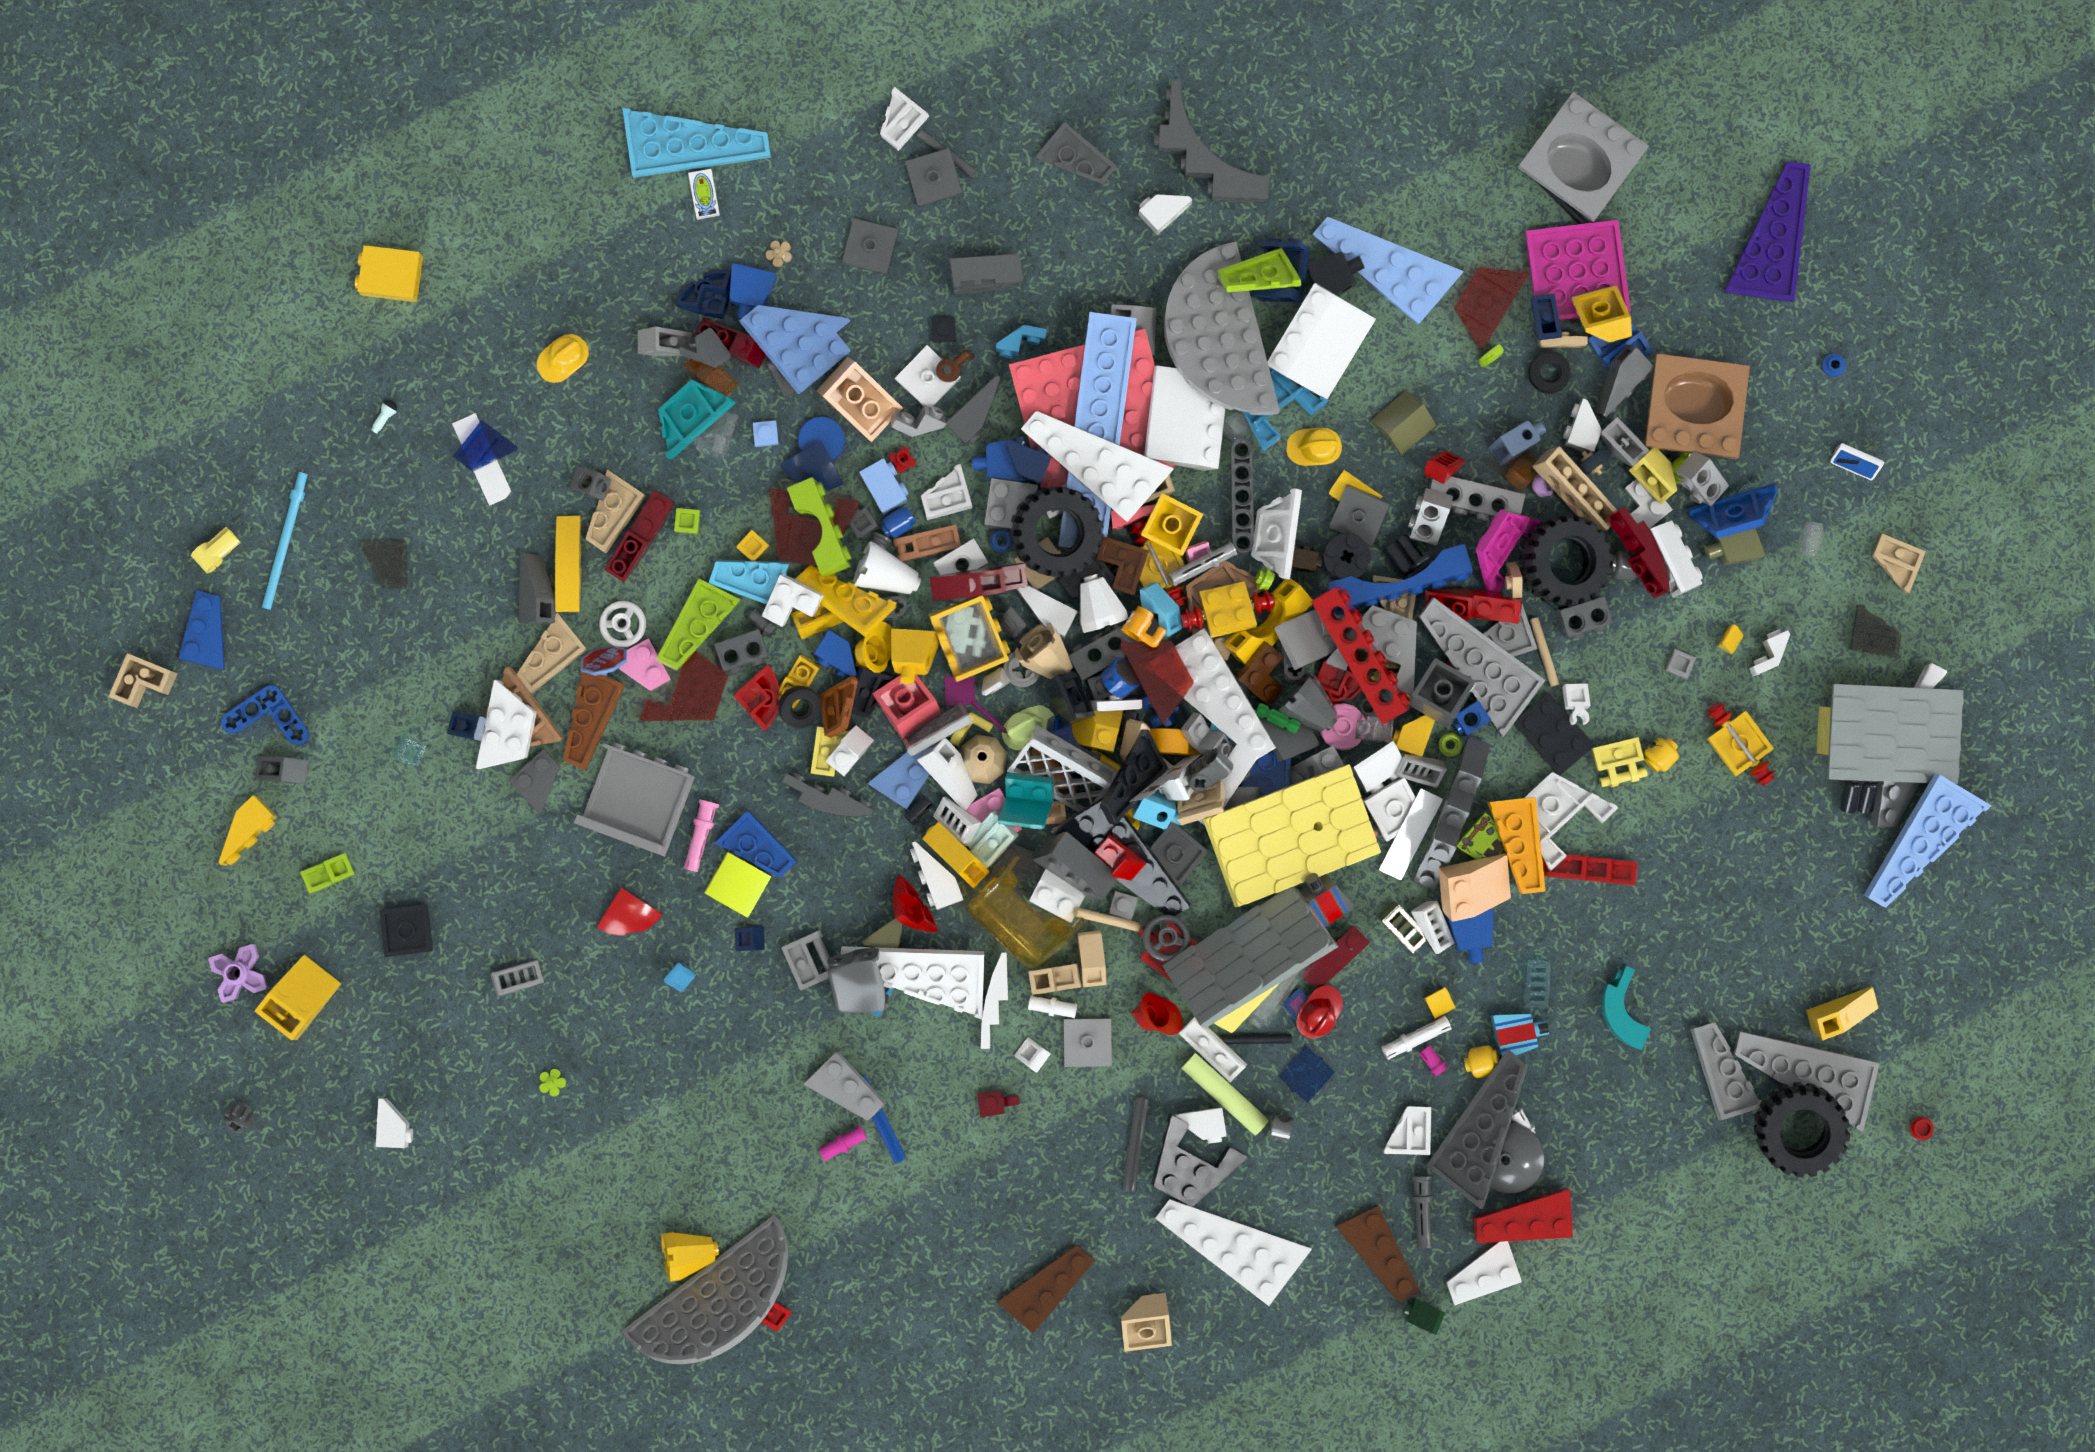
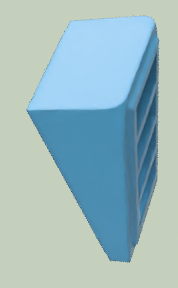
M677 963L664 978V982L682 992L695 978L696 974L684 963Z

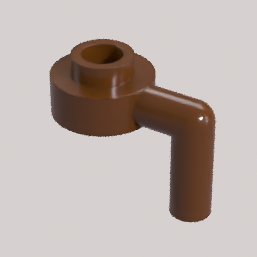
M964 350L953 360H941L936 367L938 378L948 383L956 381L961 373L960 366L966 360H974L975 354ZM946 366L951 368V372L948 375L943 371Z

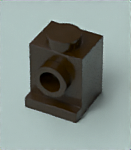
M1295 543L1292 570L1315 573L1316 568H1321L1322 554L1314 552V548L1309 546H1300V549H1298Z

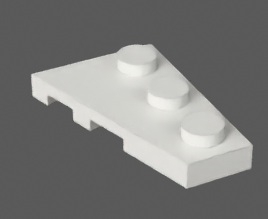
M1504 1241L1496 1243L1476 1260L1450 1278L1446 1284L1453 1304L1457 1305L1521 1283L1522 1281L1509 1243Z

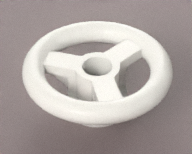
M614 602L606 607L601 614L599 621L600 632L603 638L613 646H632L645 633V615L632 602ZM618 608H627L625 613H618L612 620H607L612 611ZM633 613L639 619V629L635 635L629 629L631 627L630 618ZM620 620H626L625 627L620 628L618 626ZM607 628H614L617 632H623L627 640L613 638Z

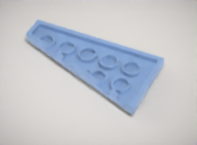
M1327 217L1312 234L1317 241L1333 254L1343 252L1347 261L1360 255L1365 269L1356 273L1417 325L1420 324L1464 272L1330 217Z
M1935 773L1864 896L1886 908L1906 889V884L1913 877H1918L1923 872L1922 869L1930 861L1934 862L1959 838V833L1965 827L1971 826L1976 821L1975 818L1983 810L1987 811L1991 805L1940 774Z

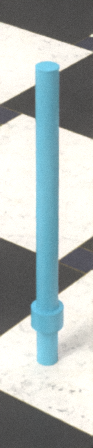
M302 472L298 473L294 490L291 489L289 496L291 502L262 608L271 610L299 505L304 500L305 493L303 491L308 474Z

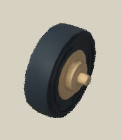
M1605 446L1594 454L1593 452L1587 454L1584 451L1582 453L1584 458L1581 459L1582 463L1578 467L1586 476L1589 473L1593 475L1595 472L1599 476L1602 474L1600 470L1603 467L1602 464L1612 454Z

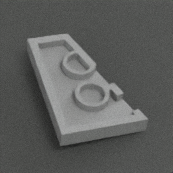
M1523 604L1519 624L1499 621L1483 633L1513 657L1537 649Z

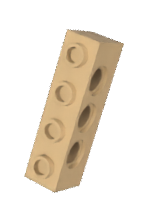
M1560 446L1547 450L1532 467L1577 516L1584 517L1586 521H1592L1597 524V530L1602 529L1606 531L1611 525L1605 517L1617 509Z

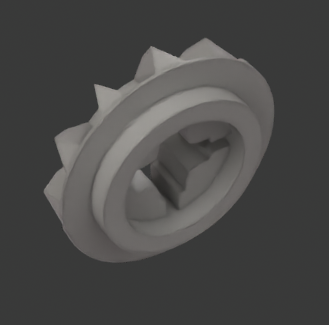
M1015 652L1008 656L1009 661L1004 663V671L1011 684L1016 687H1028L1038 680L1040 674L1030 669L1026 670L1024 679L1021 672L1012 671L1019 667L1020 662Z

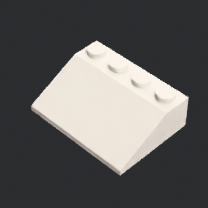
M1314 283L1269 358L1268 366L1328 399L1376 319L1319 284Z
M1155 366L1144 456L1158 462L1201 471L1218 469L1225 408L1199 394L1188 384V380L1179 368Z

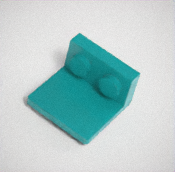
M1007 773L1005 777L1006 798L998 817V824L1044 829L1054 802L1053 778Z

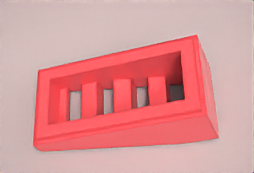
M1155 505L1141 506L1128 522L1112 510L1110 512L1112 531L1150 517Z

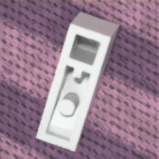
M1030 586L1016 589L1040 624L1048 627L1046 623H1052L1059 635L1065 638L1078 611Z

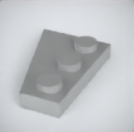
M839 1051L803 1084L867 1121L886 1104Z

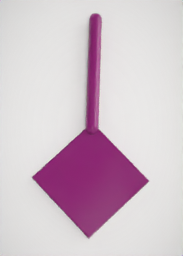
M974 675L956 682L954 676H944L946 706H956L960 703L963 705H973L1003 733H1007L1006 728L975 701Z

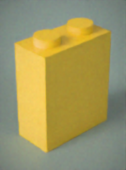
M364 245L363 252H359L358 265L361 268L360 275H356L355 288L361 296L417 302L423 256L420 252Z

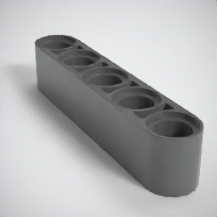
M1238 439L1232 444L1230 449L1231 542L1237 551V555L1243 556L1250 553L1254 544L1252 445L1246 439ZM1237 446H1244L1247 449V455L1238 456L1235 453V448ZM1244 469L1248 477L1243 480L1238 479L1235 471ZM1238 492H1244L1248 496V501L1240 503L1236 500L1235 495ZM1244 515L1248 518L1249 522L1246 526H1240L1236 522V517ZM1244 538L1248 541L1249 547L1244 550L1240 549L1236 541Z

